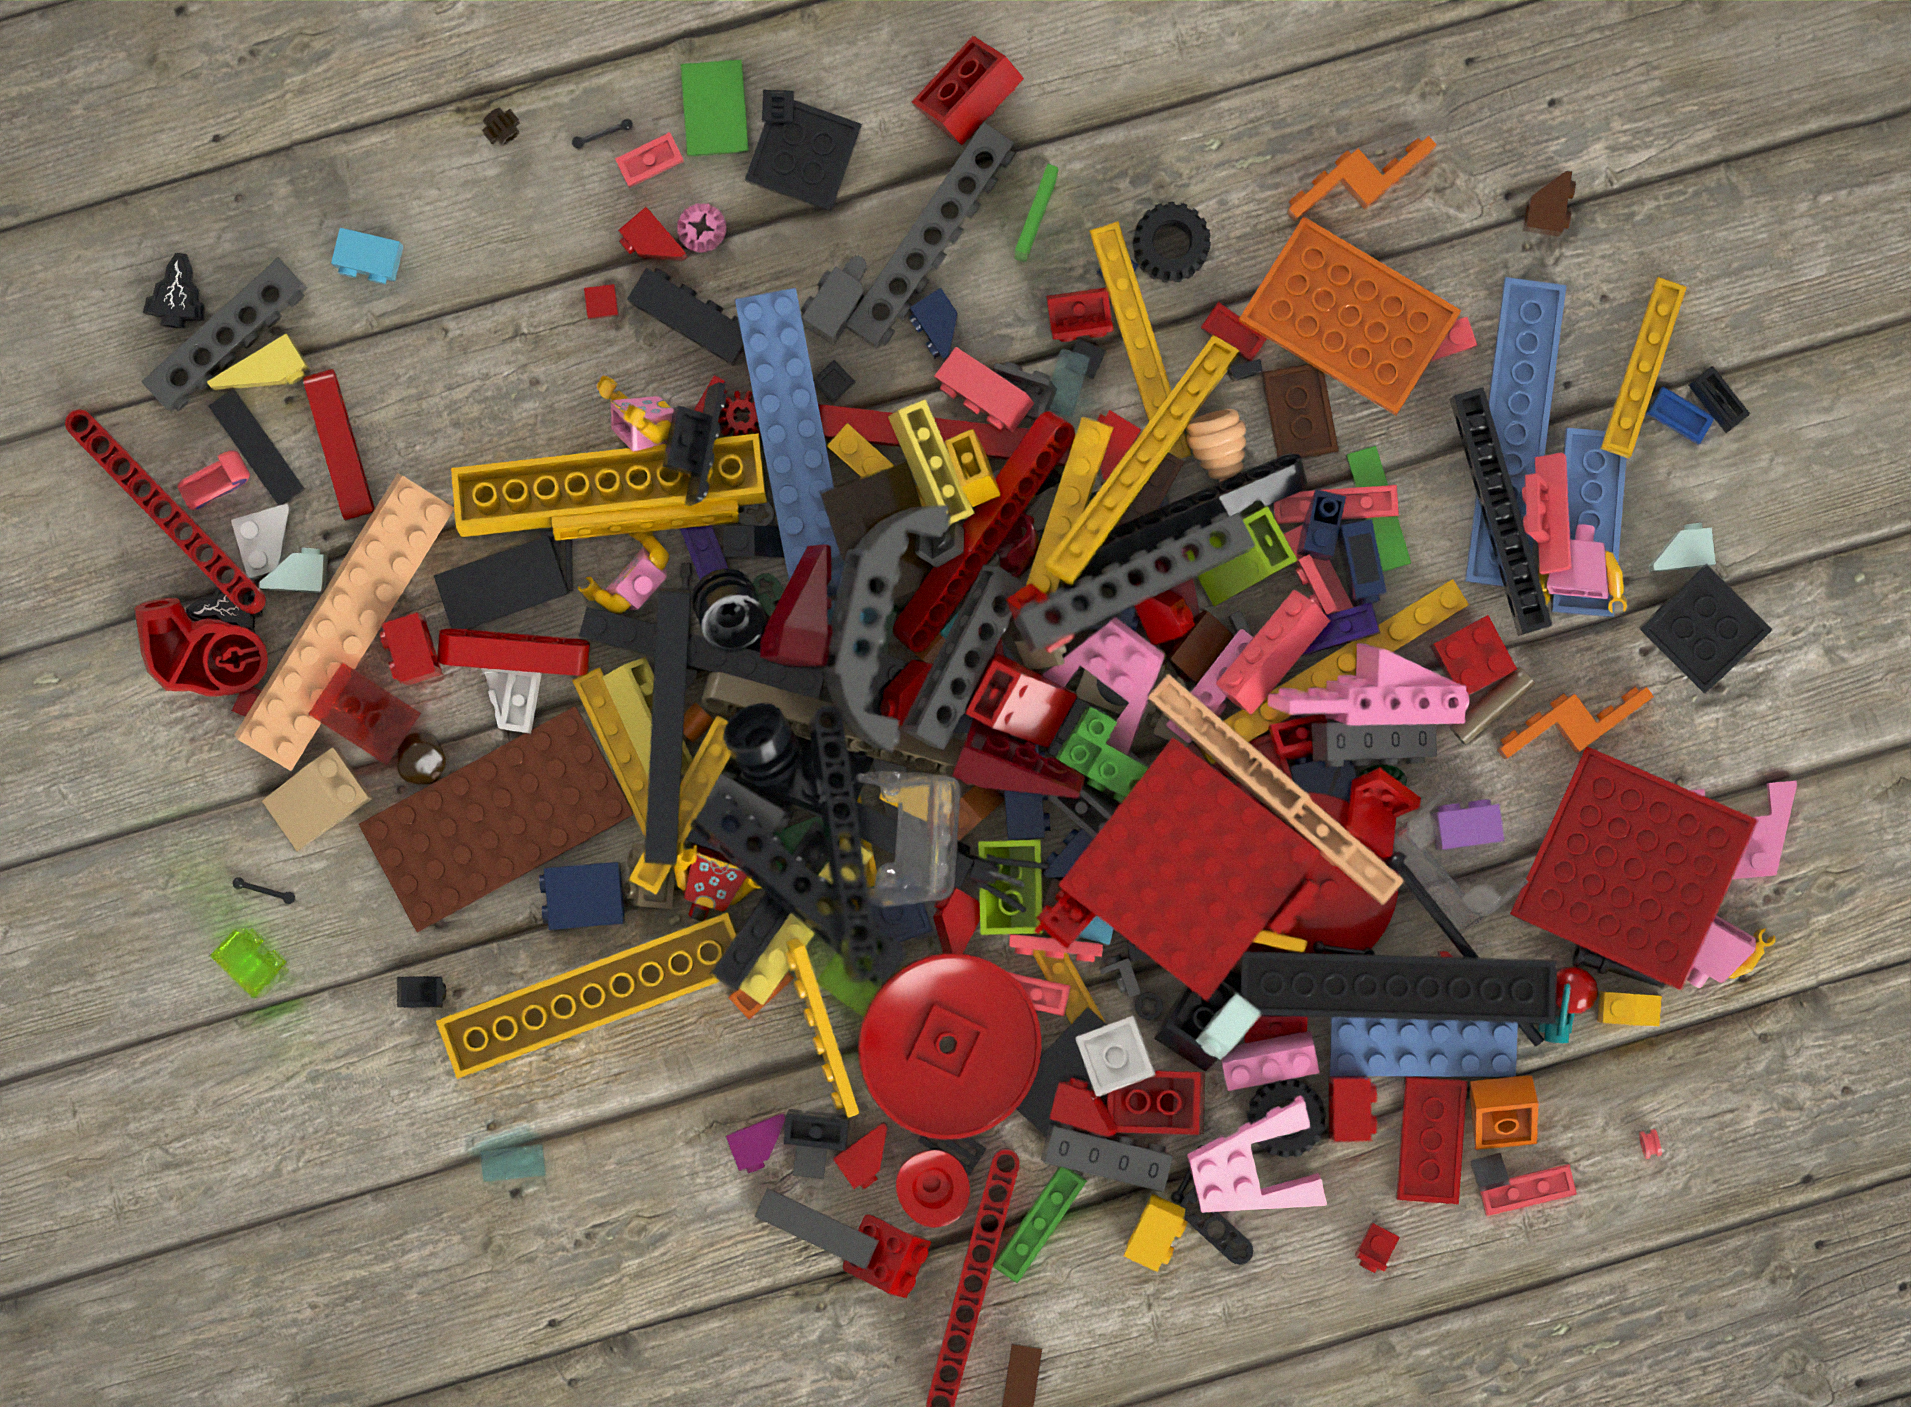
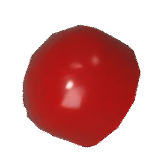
M1575 966L1563 967L1557 971L1555 1005L1561 1009L1564 986L1569 984L1571 988L1567 1013L1582 1014L1592 1008L1598 997L1597 982L1588 971Z

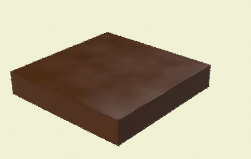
M1204 609L1194 620L1195 626L1179 639L1166 656L1195 685L1198 684L1234 638V635L1209 611Z

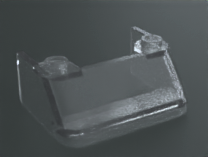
M901 771L857 774V781L881 786L882 797L886 801L898 803L895 862L885 863L878 869L875 878V888L868 889L870 903L885 907L948 898L955 886L960 805L959 782L955 778L945 775Z
M1447 787L1438 791L1395 828L1393 852H1402L1407 856L1403 861L1405 865L1411 870L1457 930L1463 934L1491 915L1529 882L1526 878H1517L1499 894L1487 885L1476 886L1467 894L1461 890L1426 848L1436 838L1438 833L1437 823L1428 812L1451 793V790ZM1403 882L1402 884H1403V885L1406 887V889L1412 894V896L1418 901V903L1423 907V905L1419 902V900L1416 898V896L1412 893V891L1408 888V886Z

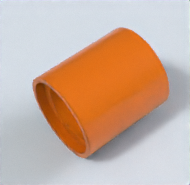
M696 702L684 713L683 734L693 743L714 722V719Z

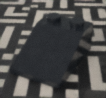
M1230 970L1207 1001L1185 985L1153 1039L1206 1072L1218 1058L1206 1053L1202 1045L1196 1040L1213 1016L1235 994L1241 997V976Z

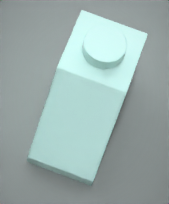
M1702 523L1684 525V530L1675 533L1650 564L1649 573L1700 568L1706 563L1709 566L1715 565L1712 527L1703 528Z
M302 548L301 553H292L260 581V588L273 591L323 593L327 582L328 557L320 554V549Z
M1235 994L1213 1016L1196 1041L1202 1045L1206 1053L1216 1056L1221 1060L1231 1051L1261 1012L1238 994Z

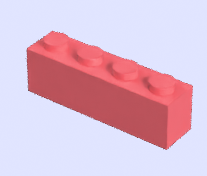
M1293 590L1215 685L1232 703L1252 715L1330 620L1315 602L1298 591Z

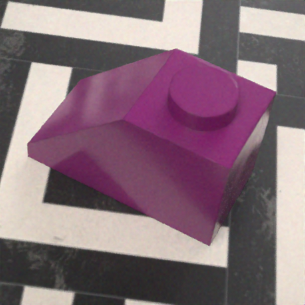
M785 1112L726 1135L739 1171L746 1169L749 1174L765 1167L764 1161L769 1159L786 1121Z

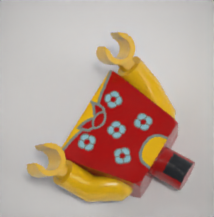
M693 842L689 850L683 848V843L678 844L676 865H673L676 884L682 890L684 899L693 902L688 913L691 918L705 921L710 908L724 912L729 905H735L756 888L761 889L759 885L719 851Z

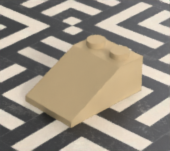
M332 747L306 765L263 799L262 802L295 850L299 851L372 800L373 797L339 748Z

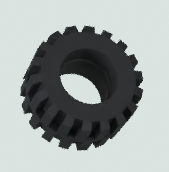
M1168 202L1166 205H1162V203L1157 204L1154 209L1146 211L1142 219L1137 223L1132 242L1134 258L1136 262H1139L1140 269L1143 272L1149 273V277L1154 280L1158 278L1163 283H1168L1169 281L1181 282L1182 279L1191 278L1196 271L1201 269L1206 261L1211 244L1210 230L1206 227L1207 222L1204 217L1200 218L1199 212L1194 208L1193 210L1187 208V204L1181 203V205H1176L1175 202ZM1166 226L1180 228L1187 234L1190 241L1187 253L1178 259L1162 257L1153 246L1155 233Z
M1288 1079L1267 1083L1255 1092V1096L1249 1102L1250 1106L1246 1117L1250 1125L1267 1117V1112L1270 1111L1276 1102L1284 1099L1295 1101L1294 1098L1301 1095L1305 1103L1310 1128L1299 1130L1291 1136H1278L1256 1142L1264 1150L1284 1158H1289V1156L1298 1157L1302 1153L1312 1150L1313 1146L1320 1142L1322 1132L1326 1129L1325 1118H1327L1322 1099L1311 1087L1298 1080Z

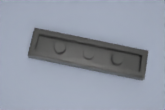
M767 1188L754 1216L863 1269H867L879 1240L770 1188Z

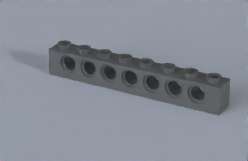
M985 122L982 123L846 323V329L876 349L880 343L886 345L895 332L891 328L898 318L903 320L912 306L909 303L915 292L919 295L923 292L929 282V279L926 278L932 267L936 270L940 267L947 256L943 252L949 242L952 244L957 242L964 231L960 227L966 217L970 219L974 217L981 206L978 200L985 191L988 194L991 192L998 181L995 175L1002 166L1006 169L1016 153L1012 151L1014 148L1012 140ZM980 155H988L992 158L993 164L989 168L982 169L976 165L975 161ZM970 180L975 184L976 188L972 193L964 194L958 188L960 182ZM953 205L958 209L959 213L954 219H946L941 214L943 207ZM930 230H935L940 233L942 238L939 243L930 245L925 242L924 235ZM911 256H920L924 260L923 267L919 270L910 269L906 263ZM894 281H902L906 284L907 290L902 295H894L889 290L890 285ZM878 306H885L890 311V314L886 320L878 321L872 316L873 310Z
M1227 512L1220 514L1211 520L1212 525L1203 529L1201 525L1192 527L1184 532L1185 537L1175 541L1171 537L1156 545L1158 550L1148 554L1146 550H1143L1129 558L1131 562L1124 566L1115 563L1102 570L1104 575L1094 580L1091 575L1077 581L1075 583L1076 588L1068 592L1062 588L1047 596L1048 601L1038 605L1037 601H1033L1019 609L1021 613L1014 621L1030 653L1032 654L1248 553L1255 546V543L1239 512L1231 516ZM1209 536L1219 538L1221 548L1213 547L1209 542ZM1183 548L1190 549L1193 552L1194 561H1188L1183 557ZM1155 561H1161L1167 566L1166 574L1159 573L1155 569ZM1127 574L1137 575L1140 579V586L1131 585L1127 580ZM1106 586L1110 588L1113 592V599L1104 598L1100 594V587ZM1079 599L1083 601L1086 611L1079 612L1075 610L1072 600ZM1045 612H1053L1058 617V624H1049L1045 620Z

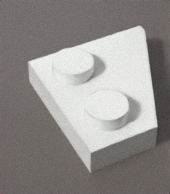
M283 504L231 520L246 574L251 579L267 575L281 564V552L286 538L285 531L288 514L291 511L290 504Z
M481 668L482 673L486 676L491 703L495 707V718L498 728L531 734L542 673Z

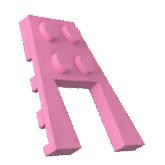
M1114 617L1087 638L1086 641L1069 652L1063 658L1064 664L1050 667L1041 676L1066 687L1079 667L1082 666L1127 700L1129 704L1117 719V724L1106 744L1129 757L1130 749L1139 730L1138 726L1148 704V696L1154 687L1165 654Z
M1302 1095L1294 1098L1296 1102L1282 1109L1277 1107L1267 1112V1117L1250 1125L1248 1122L1239 1127V1131L1225 1139L1221 1136L1187 1154L1202 1212L1327 1205L1319 1173L1260 1189L1250 1147L1252 1143L1310 1128Z

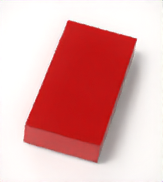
M1218 302L1200 328L1209 335H1214L1239 350L1238 355L1248 362L1252 361L1267 338L1239 322L1240 316Z

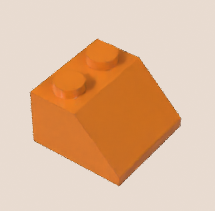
M1532 1075L1470 1081V1107L1475 1150L1537 1144L1538 1099Z

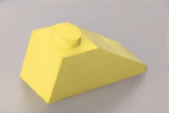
M284 334L210 379L207 383L214 390L283 385L287 382L292 385L306 376L304 372L310 368L292 338Z

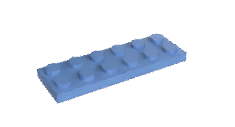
M1566 428L1564 454L1567 461L1570 540H1575L1577 525L1595 527L1593 542L1604 543L1606 551L1613 553L1618 562L1627 458L1600 449L1606 431ZM1552 594L1551 612L1614 617L1615 602L1612 603L1613 613H1611L1608 609L1609 599L1612 596L1610 594L1608 599Z
M1331 1017L1330 1076L1513 1077L1516 1076L1518 1023Z

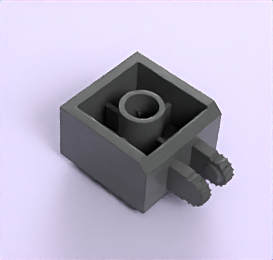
M852 256L849 259L850 262H847L843 270L836 266L832 272L826 270L817 284L819 292L815 298L809 296L800 310L802 312L803 326L832 345L836 344L846 329V323L864 298L860 281L864 276L863 273H866L867 265H865L866 262L863 257Z

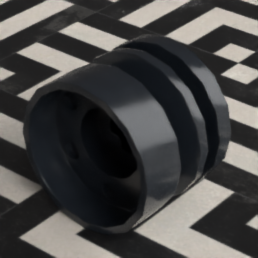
M724 568L714 570L703 576L695 585L691 597L692 606L702 633L709 644L720 650L734 651L744 649L754 643L762 634L766 623L765 612L758 599L755 587L747 575L739 570Z
M757 703L749 705L738 711L724 728L723 740L734 760H736L746 780L755 786L766 787L776 785L788 779L798 769L803 760L804 751L798 738H796L795 733L790 728L781 709L774 704Z

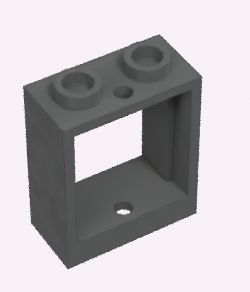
M731 764L721 773L706 800L709 801L717 791L722 795L727 794L737 802V808L746 816L747 814L754 816L761 823V829L769 836L775 832L781 834L794 815V812L790 810L793 804L761 792V787L755 786L741 778L742 771Z

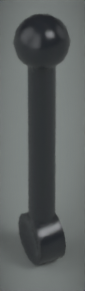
M624 119L621 124L584 138L576 136L572 140V145L576 149H582L585 143L622 129L630 130L633 122L630 119Z
M236 877L232 882L233 887L236 889L246 888L281 898L286 904L293 903L296 898L293 892H278L244 882L241 877Z
M1316 941L1313 944V950L1317 953L1328 951L1342 954L1375 955L1371 948L1357 950L1324 945L1321 941Z
M1191 1168L1186 1173L1178 1190L1171 1194V1200L1176 1204L1180 1203L1183 1199L1182 1194L1192 1177Z

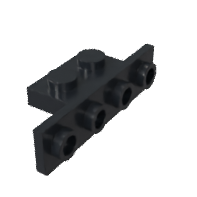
M721 382L708 387L703 413L682 406L675 407L673 411L663 467L690 475L685 505L688 506L701 502L708 493V471L711 469L715 459V454L712 450L714 441L720 433L721 425L718 423L720 411H722L726 403V394H724L725 384Z

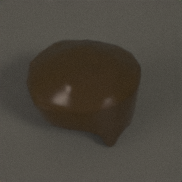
M426 732L411 733L398 746L397 769L403 780L418 785H428L438 780L444 771L446 758L441 744L433 735Z

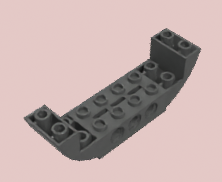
M946 505L914 507L895 513L873 527L861 539L855 549L847 550L830 623L832 625V639L827 665H821L819 671L825 672L828 691L835 708L840 711L844 723L857 737L873 748L892 751L893 745L896 746L898 744L901 729L898 727V720L864 713V709L871 702L872 689L869 688L871 678L877 674L879 668L878 648L879 645H883L886 638L887 630L884 627L886 615L891 613L894 598L891 596L893 584H897L900 577L901 567L898 566L900 553L903 554L905 552L908 542V536L905 535V532L921 536L942 537L943 532L947 531L950 523V514L947 513L949 506ZM869 580H870V582H871L870 590H868V587H867ZM863 610L864 618L861 621L860 614ZM856 641V643H857V648H856V650L854 651V650H853V645H854V642Z

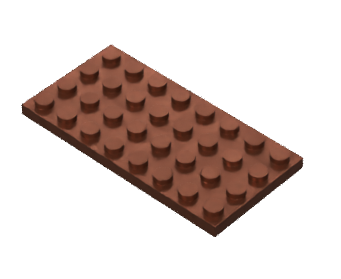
M574 706L532 729L531 734L525 733L358 825L416 932H420L633 816L634 813L580 712Z

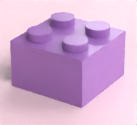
M1486 799L1468 802L1469 808L1460 809V803L1437 806L1438 812L1431 813L1436 850L1505 841L1500 805H1491V800Z

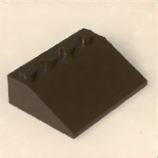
M907 462L819 491L843 565L847 550L855 549L861 539L879 522L895 513L922 506ZM905 532V535L908 536V542L905 552L903 554L900 553L898 566L901 567L900 577L897 584H893L891 596L894 599L918 590L934 567L915 553L916 534ZM870 580L868 581V590H870L871 587Z

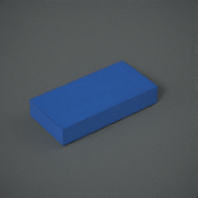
M1663 386L1659 389L1645 413L1698 445L1714 421L1711 414Z

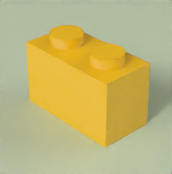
M973 429L945 441L960 487L972 507L1001 495L985 449Z
M1152 1193L1126 1245L1124 1257L1158 1272L1161 1264L1167 1265L1175 1248L1171 1244L1174 1238H1181L1188 1221L1183 1220L1186 1209Z

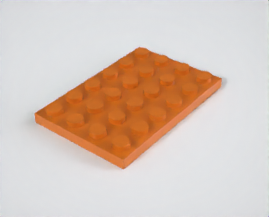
M1303 216L1243 311L1239 322L1397 416L1462 310Z

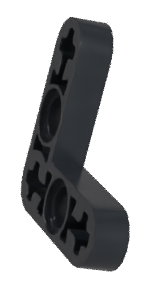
M1194 1185L1183 1197L1179 1205L1186 1209L1184 1220L1188 1221L1196 1231L1229 1261L1238 1265L1246 1264L1253 1256L1252 1244L1219 1212H1212L1213 1215L1205 1219L1201 1228L1196 1225V1223L1201 1221L1197 1215H1186L1188 1211L1186 1203L1190 1201L1194 1204L1198 1201ZM1212 1221H1220L1225 1226V1232L1219 1238H1212L1208 1234L1207 1228ZM1231 1231L1236 1234L1231 1239L1237 1245L1246 1244L1244 1250L1247 1254L1245 1257L1238 1255L1234 1258L1232 1256L1234 1250L1230 1245L1226 1243L1225 1248L1219 1245L1228 1239Z

